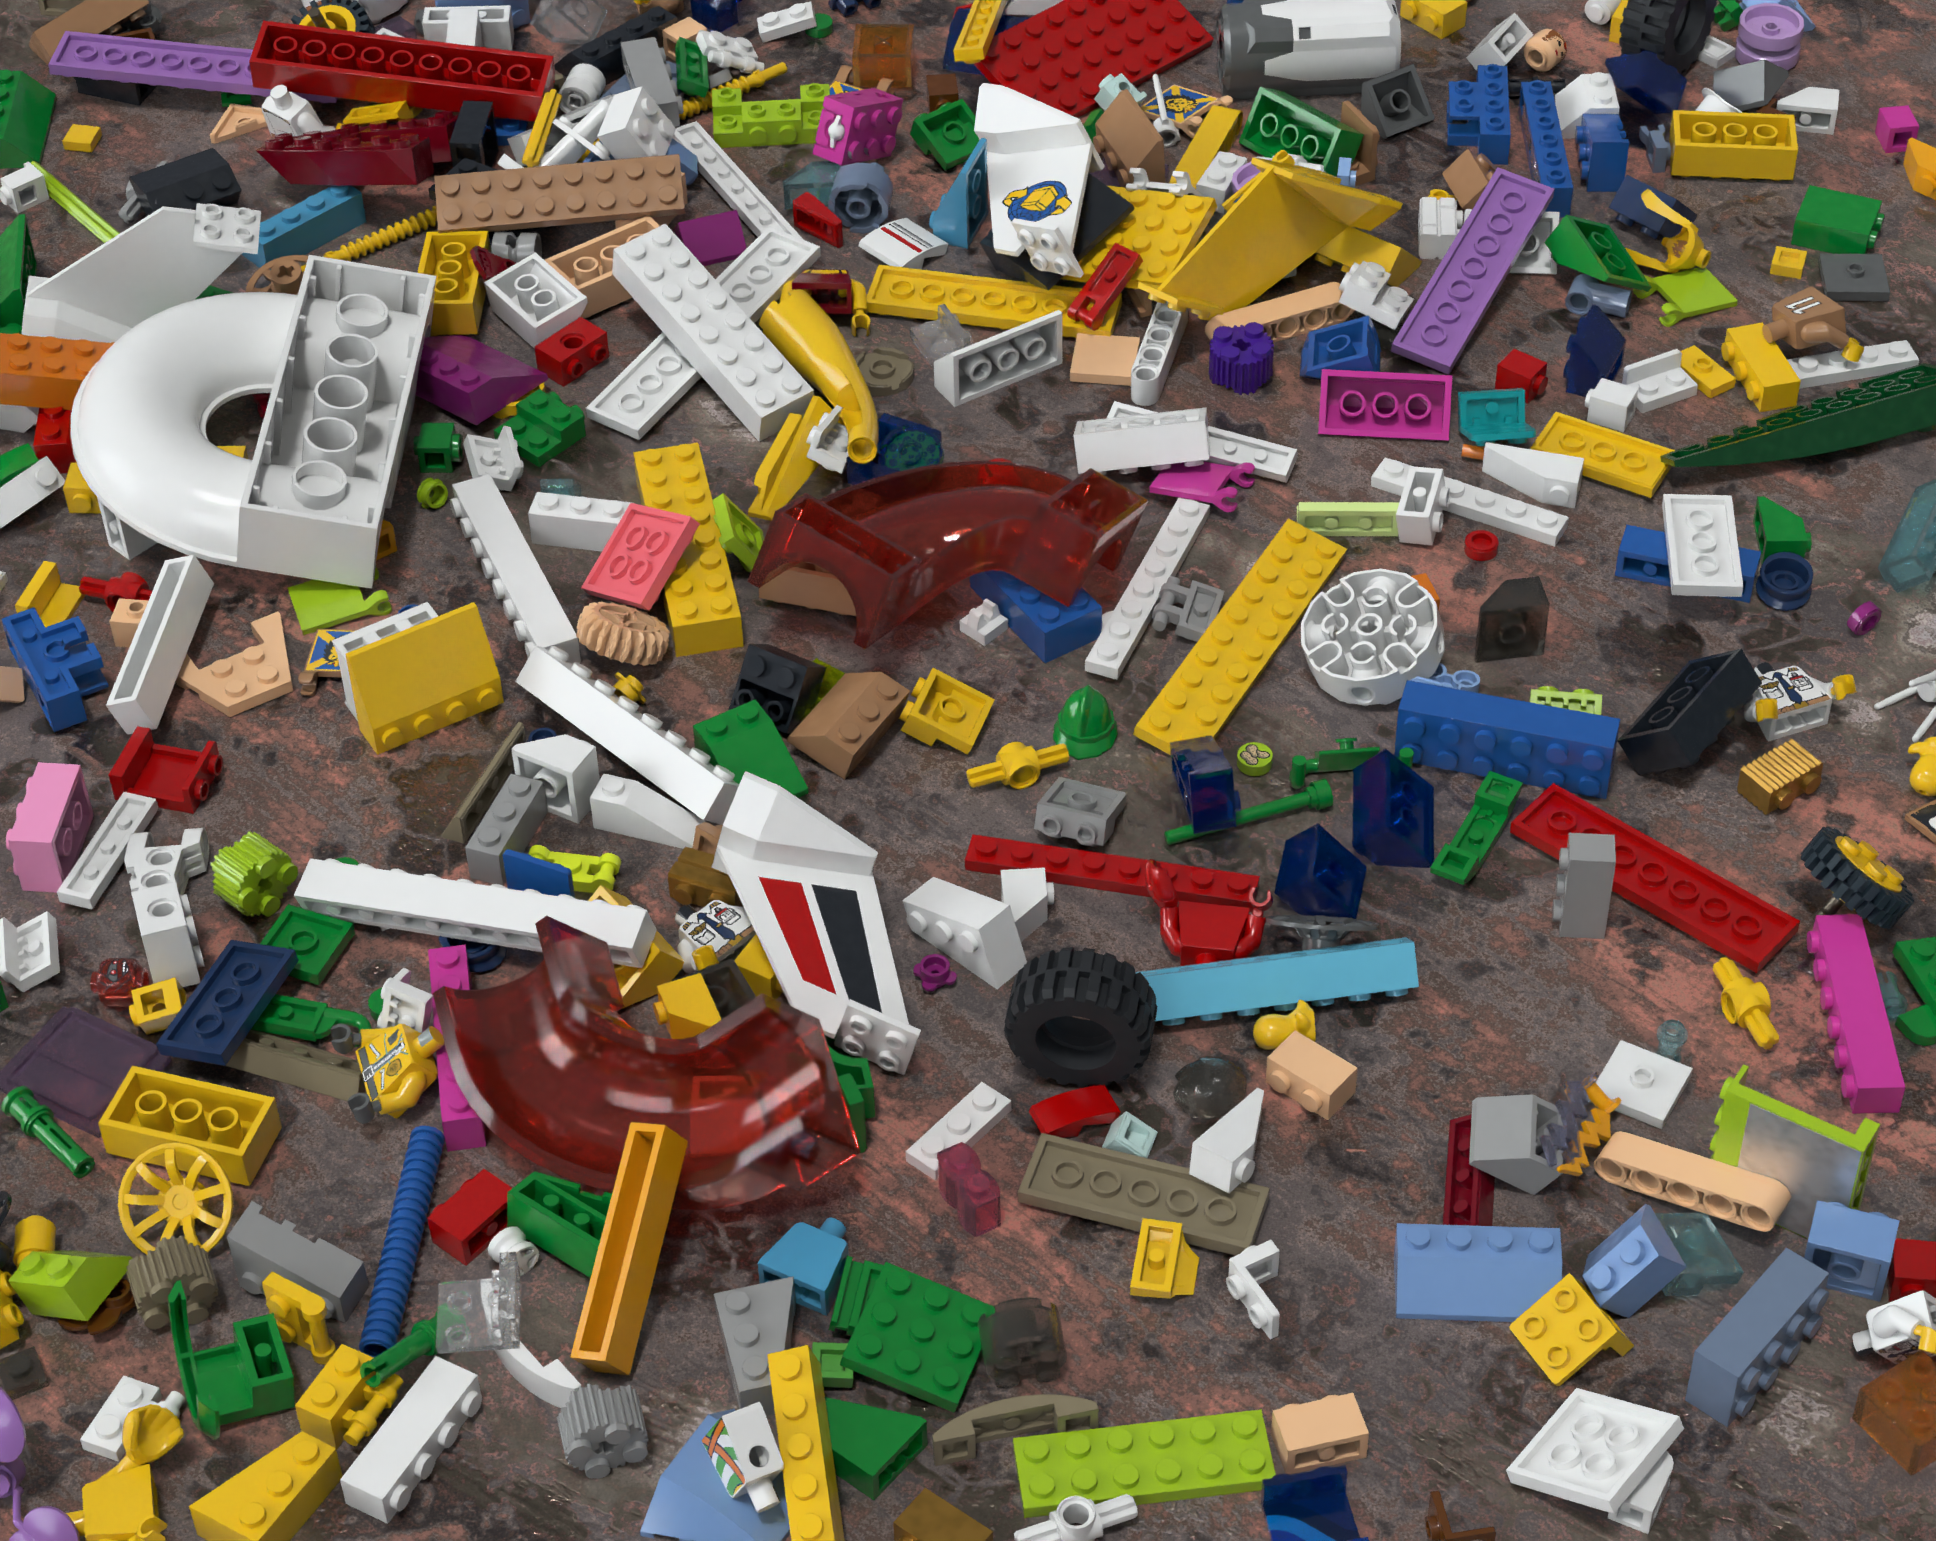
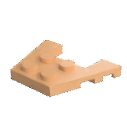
M278 611L250 622L252 633L260 642L258 646L248 647L241 653L226 659L217 660L202 669H198L188 654H186L176 679L177 685L185 690L190 688L197 692L201 700L228 717L292 692L293 685L283 624Z

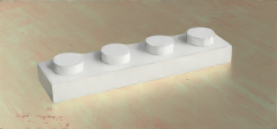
M1907 340L1864 346V352L1859 362L1847 360L1841 355L1842 351L1787 359L1801 381L1799 389L1880 376L1916 366L1919 363V358Z
M128 792L122 793L58 889L59 902L88 909L94 908L124 862L130 834L144 832L158 811L156 799Z

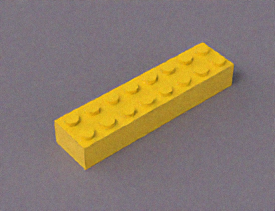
M680 444L678 446L633 452L636 483L641 505L691 516L700 523L694 533L693 540L679 559L675 571L670 575L661 590L676 657L744 647L741 614L726 553L719 542V537L721 536L720 529L713 518L716 513L699 444Z

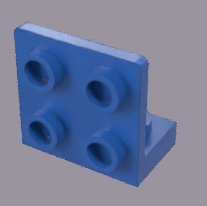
M506 849L503 853L508 889L520 891L533 889L546 895L558 896L566 894L575 898L572 871L569 868L510 849Z

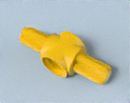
M1011 742L999 750L996 755V762L968 769L966 771L970 787L974 788L1001 780L1005 786L1011 785L1015 789H1025L1037 781L1040 776V769L1068 762L1069 752L1063 743L1035 751L1031 745L1025 746L1021 742Z
M1727 957L1720 958L1719 962L1713 964V972L1724 988L1721 993V1006L1727 1021L1731 1024L1738 1023L1742 1028H1748L1758 1046L1766 1050L1771 1049L1773 1045L1779 1042V1034L1768 1018L1771 1012V1001L1766 987L1761 982L1754 983L1752 979L1743 977L1733 960H1729Z

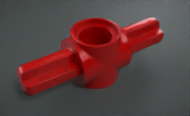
M125 572L121 577L113 576L109 581L85 576L81 579L79 586L81 594L105 599L107 607L112 612L119 598L149 601L153 591L149 589L144 578L133 572Z

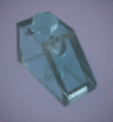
M831 161L811 162L784 180L785 209H793V200L805 192L811 193L828 207L833 182L841 165Z

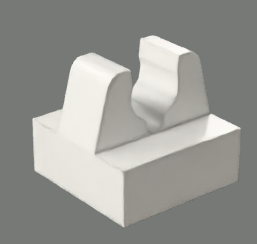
M987 598L983 600V604L976 609L972 608L969 614L960 620V631L983 646H986L1008 629V619L1000 614L998 605Z

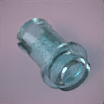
M1886 971L1887 984L1884 981L1882 972L1878 973L1877 978L1888 1020H1897L1898 1015L1906 1012L1908 1006L1906 997L1900 993L1897 984L1898 980L1894 973Z
M1667 1020L1657 1029L1656 1035L1659 1045L1656 1054L1680 1063L1682 1045L1687 1041L1688 1032L1680 1021Z

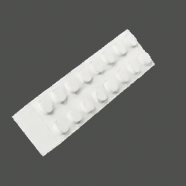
M666 224L613 249V276L759 442L779 432L789 413L800 414L803 418L813 397L814 390Z

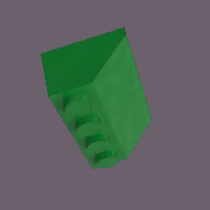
M0 70V169L24 168V163H31L32 161H36L41 165L57 101V96L54 92L23 71Z
M1260 86L1239 143L1264 157L1272 158L1280 150H1285L1288 154L1304 156L1307 163L1321 164L1324 166L1326 173L1336 177L1339 157L1352 158V164L1364 134L1283 91Z
M19 214L0 235V328L5 327L9 323H18L22 326L29 276H37V260L25 214Z

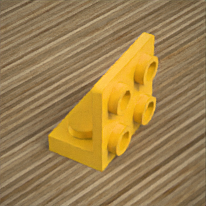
M1570 1273L1509 1326L1513 1334L1556 1386H1561L1602 1349L1606 1351L1611 1347L1623 1357L1634 1347V1344L1607 1311L1599 1306L1588 1288Z

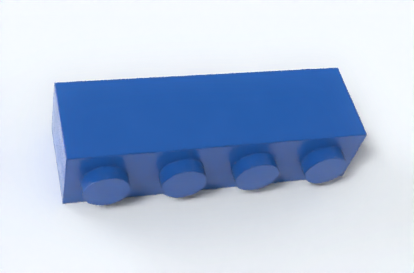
M1626 525L1618 550L1615 576L1671 587L1665 532ZM1738 547L1743 580L1742 597L1722 598L1750 603L1757 579L1761 551Z

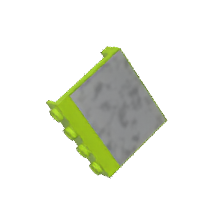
M1743 1064L1735 1078L1729 1076L1724 1082L1719 1098L1724 1100V1103L1719 1108L1714 1124L1719 1126L1710 1143L1709 1150L1714 1152L1710 1159L1773 1178L1784 1184L1790 1191L1791 1199L1775 1225L1806 1239L1809 1238L1817 1200L1827 1203L1839 1202L1848 1208L1860 1211L1880 1124L1864 1118L1856 1133L1853 1134L1746 1087L1749 1066Z

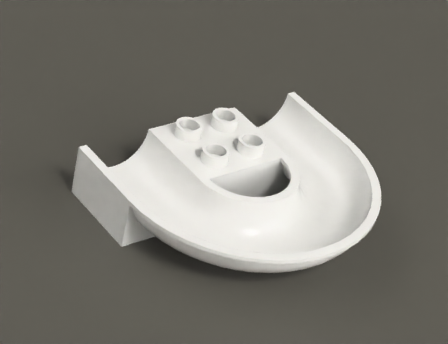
M309 255L298 295L275 292H241L214 295L176 305L149 317L121 336L103 354L82 381L76 394L71 412L70 438L73 454L82 476L100 501L119 519L139 533L181 553L195 555V557L206 561L239 568L372 589L385 508L391 509L414 409L424 339L431 336L436 276ZM271 393L253 460L228 453L208 441L206 436L207 422L221 405L232 399L249 394Z

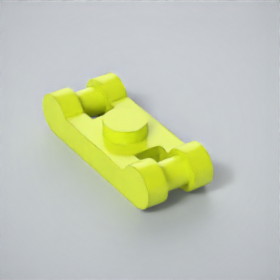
M542 845L532 846L528 853L532 857L561 864L572 871L574 891L594 893L600 885L613 890L615 884L614 875L619 872L621 866V859L612 853L602 854L601 857L549 851Z

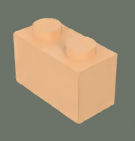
M1295 1030L1267 1057L1266 1083L1275 1091L1284 1093L1302 1104L1306 1110L1315 1112L1329 1120L1356 1093L1358 1068Z
M1354 1393L1328 1395L1321 1400L1303 1404H1288L1272 1412L1271 1436L1286 1476L1367 1458L1369 1432Z

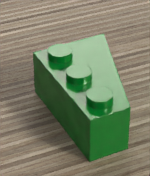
M534 1171L507 1192V1227H518L525 1234L526 1239L591 1278L612 1193L604 1192L602 1196L582 1191L581 1184Z

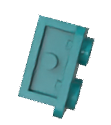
M1523 388L1458 392V431L1469 440L1475 441L1477 446H1485L1486 442L1495 443V440L1508 439L1510 444L1527 443L1528 438L1536 437V429L1525 422V390Z

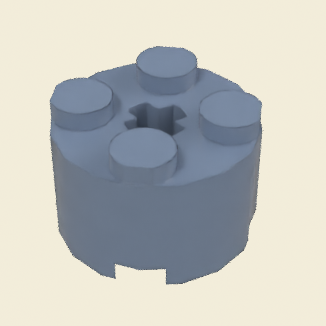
M876 162L870 164L853 163L841 166L837 171L828 201V208L842 220L843 225L850 227V232L862 234L872 232L879 228V225L887 219L893 196V184L889 176L884 172V167Z

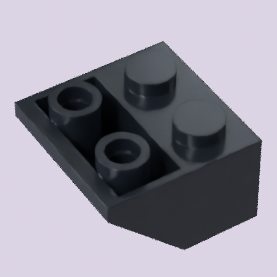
M749 644L728 710L756 700L772 719L777 730L790 734L816 702L827 667L769 644Z

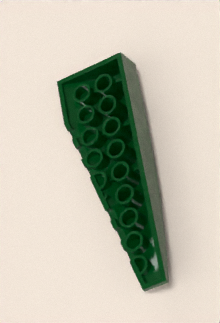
M1923 363L1864 380L1858 383L1859 388L1851 389L1845 387L1837 390V397H1818L1811 400V407L1809 408L1807 405H1797L1756 420L1757 426L1748 427L1747 425H1742L1734 428V435H1715L1707 438L1706 446L1695 443L1661 455V462L1673 467L1723 466L1770 462L1852 448L1916 430L1918 432L1935 430L1936 366Z

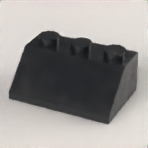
M214 148L129 177V181L146 217L163 206L196 210L197 203L228 207L238 203L242 191L229 163Z

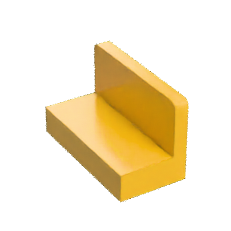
M43 561L16 602L15 608L16 612L19 613L34 607L44 626L48 627L71 619L85 595L79 592V586L61 583L56 563Z

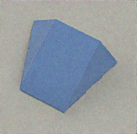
M735 1409L708 1414L662 1473L640 1530L642 1537L654 1539L655 1534L679 1538V1541H785L788 1538L790 1526L783 1472L781 1471L772 1481L781 1502L766 1511L757 1513L749 1493L737 1498H732L729 1495L701 1441L723 1415L736 1411Z

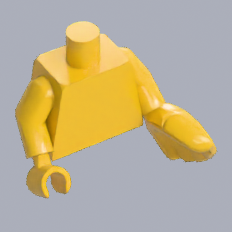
M150 1404L133 1409L128 1413L122 1431V1443L126 1456L114 1468L96 1481L85 1484L82 1488L83 1510L66 1513L74 1522L79 1537L85 1536L86 1541H166L165 1536L160 1534V1532L166 1529L168 1524L159 1518L157 1486L150 1463L168 1453L184 1436L180 1420L166 1407L161 1408L159 1405Z

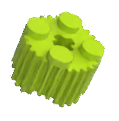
M248 831L246 835L242 836L240 842H234L233 847L225 846L223 849H219V854L214 856L215 861L210 864L212 871L215 872L213 876L216 877L213 880L215 884L213 886L215 889L213 893L246 916H260L262 913L269 917L278 911L281 904L280 899L283 898V893L288 891L286 889L287 886L296 880L298 867L291 862L292 859L288 854L256 832Z

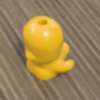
M1933 736L1925 739L1924 742H1916L1908 748L1909 754L1917 753L1920 755L1919 760L1911 770L1909 782L1916 792L1924 796H1936V737Z
M1298 1000L1297 1007L1288 1015L1267 1014L1261 1016L1254 1024V1041L1260 1048L1274 1050L1296 1030L1315 1042L1316 1031L1313 1009L1304 1000Z

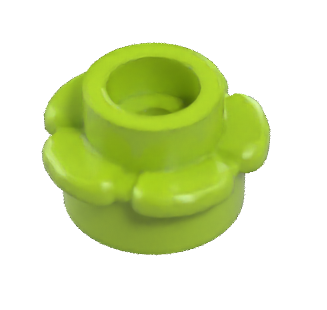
M426 478L417 490V500L422 503L421 505L425 509L429 507L434 509L440 508L445 504L448 497L446 486L438 478Z

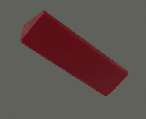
M1472 1114L1450 1120L1443 1225L1492 1226L1495 1177L1469 1165Z

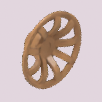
M283 256L264 264L252 275L245 292H275L298 295L304 271L302 272L297 262L307 263L308 256ZM262 275L271 282L267 287L255 288L258 279Z

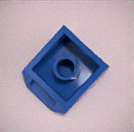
M1370 316L1310 331L1301 351L1300 377L1321 380L1322 369L1380 372V352L1382 351L1378 334Z

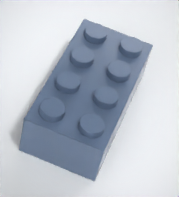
M1786 1247L1695 1350L1685 1401L1726 1427L1738 1415L1744 1417L1752 1408L1758 1391L1761 1388L1766 1391L1773 1384L1778 1375V1368L1783 1362L1790 1364L1800 1350L1802 1340L1806 1336L1811 1339L1818 1332L1823 1322V1317L1819 1314L1829 1297V1292L1825 1290L1829 1273Z

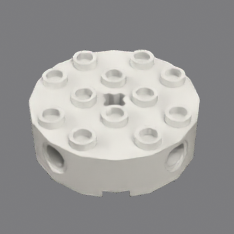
M1381 568L1353 572L1339 579L1340 584L1330 588L1326 593L1322 591L1310 602L1301 622V645L1309 668L1321 689L1339 701L1348 704L1363 706L1387 705L1402 698L1407 680L1417 676L1429 679L1436 672L1445 651L1444 627L1433 597L1410 575Z

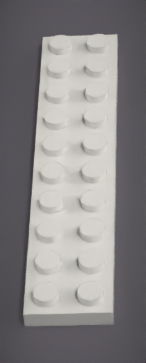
M769 226L715 280L755 323L762 316L768 305L773 300L777 301L781 297L783 285L787 281L795 279L803 270L809 269L821 256L820 246ZM662 332L586 407L587 418L640 440L702 376Z

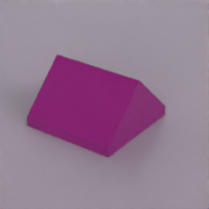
M737 210L678 222L672 229L673 233L703 266L735 260L747 249Z

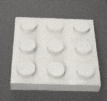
M1576 1388L1506 1469L1510 1482L1614 1514L1684 1430L1680 1416Z

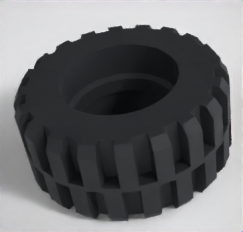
M1629 0L1622 14L1623 22L1620 24L1621 37L1619 38V44L1622 47L1621 53L1630 66L1666 78H1672L1686 72L1690 68V64L1696 61L1698 53L1705 46L1704 42L1710 34L1711 23L1714 21V8L1717 5V0Z
M1074 947L1062 948L1057 953L1054 950H1050L1041 954L1040 958L1036 956L1027 962L1016 974L1005 1017V1038L1016 1057L1020 1056L1021 1063L1028 1069H1035L1037 1075L1045 1079L1050 1077L1056 1079V1083L1066 1086L1067 1083L1077 1084L1079 1088L1089 1087L1094 1084L1109 1086L1112 1081L1119 1083L1127 1079L1130 1074L1133 1075L1143 1066L1144 1061L1148 1059L1157 1015L1156 996L1142 973L1136 974L1133 965L1127 961H1118L1115 955L1107 952L1104 955L1095 953V949L1090 948L1076 951ZM1076 1017H1082V1018H1086V1019H1089V1020L1079 1019V1018H1076Z

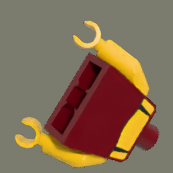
M806 269L795 279L787 281L783 285L780 302L790 297L788 291L793 289L804 290L827 314L853 313L851 325L853 336H856V328L858 327L866 329V336L870 334V317L866 314V289L861 282L850 278L848 270Z

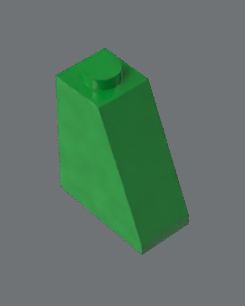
M825 1397L835 1474L875 1501L928 1445L927 1420L921 1416Z

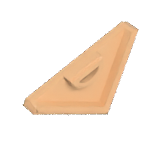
M230 104L210 133L211 143L216 144L266 127L267 123L260 107Z

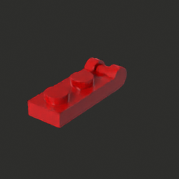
M1115 242L1071 303L1067 312L1068 317L1076 322L1083 321L1085 326L1093 331L1099 329L1103 323L1104 315L1143 262L1140 254ZM1090 302H1091V303H1093L1094 305H1093V307H1092V308L1090 309V311H1089V310H1087V306H1088V305L1090 304Z

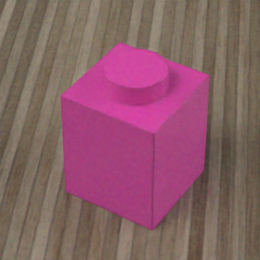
M1909 105L1879 108L1875 134L1885 153L1905 152L1908 139L1911 137L1917 139L1919 124Z

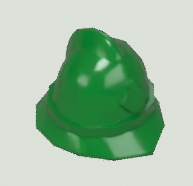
M1086 685L1069 696L1058 714V720L1054 724L1053 740L1056 745L1065 744L1069 756L1077 760L1099 757L1112 748L1118 736L1117 722L1114 719L1113 711L1109 708L1106 698L1091 685Z

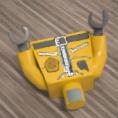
M345 1024L334 1025L330 1030L335 1039L331 1041L332 1045L340 1054H347L354 1049L355 1045H361L355 1052L367 1094L357 1093L348 1099L349 1107L359 1123L365 1124L370 1122L374 1118L375 1112H379L381 1115L388 1114L397 1119L408 1108L414 1107L422 1093L437 1079L438 1070L433 1053L445 1044V1039L441 1032L433 1026L428 1027L422 1033L406 1024H398L386 1028L360 1029L358 1034H352L350 1027Z

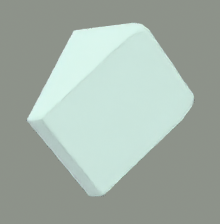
M1125 1111L1111 1124L1102 1148L1148 1158L1158 1132Z

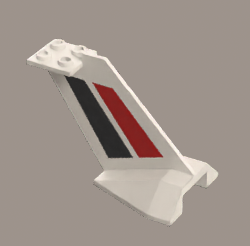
M745 771L723 823L712 868L729 875L798 1023L833 1039L836 1036L834 1045L842 1048L850 1055L867 1058L887 1071H895L904 1075L921 1030L909 1025L872 873L878 852L783 787Z

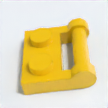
M272 1271L264 1279L262 1286L269 1313H274L282 1341L287 1343L294 1342L311 1351L313 1360L321 1365L327 1364L336 1352V1346L328 1335L325 1322L327 1308L324 1299Z

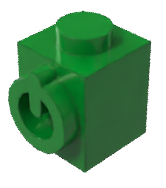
M454 423L421 424L419 436H414L413 442L414 455H418L420 472L453 473L455 462H462L463 436L456 434Z

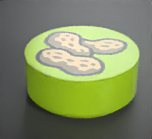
M1250 742L1239 748L1237 752V767L1244 774L1261 776L1272 768L1273 753L1267 745Z

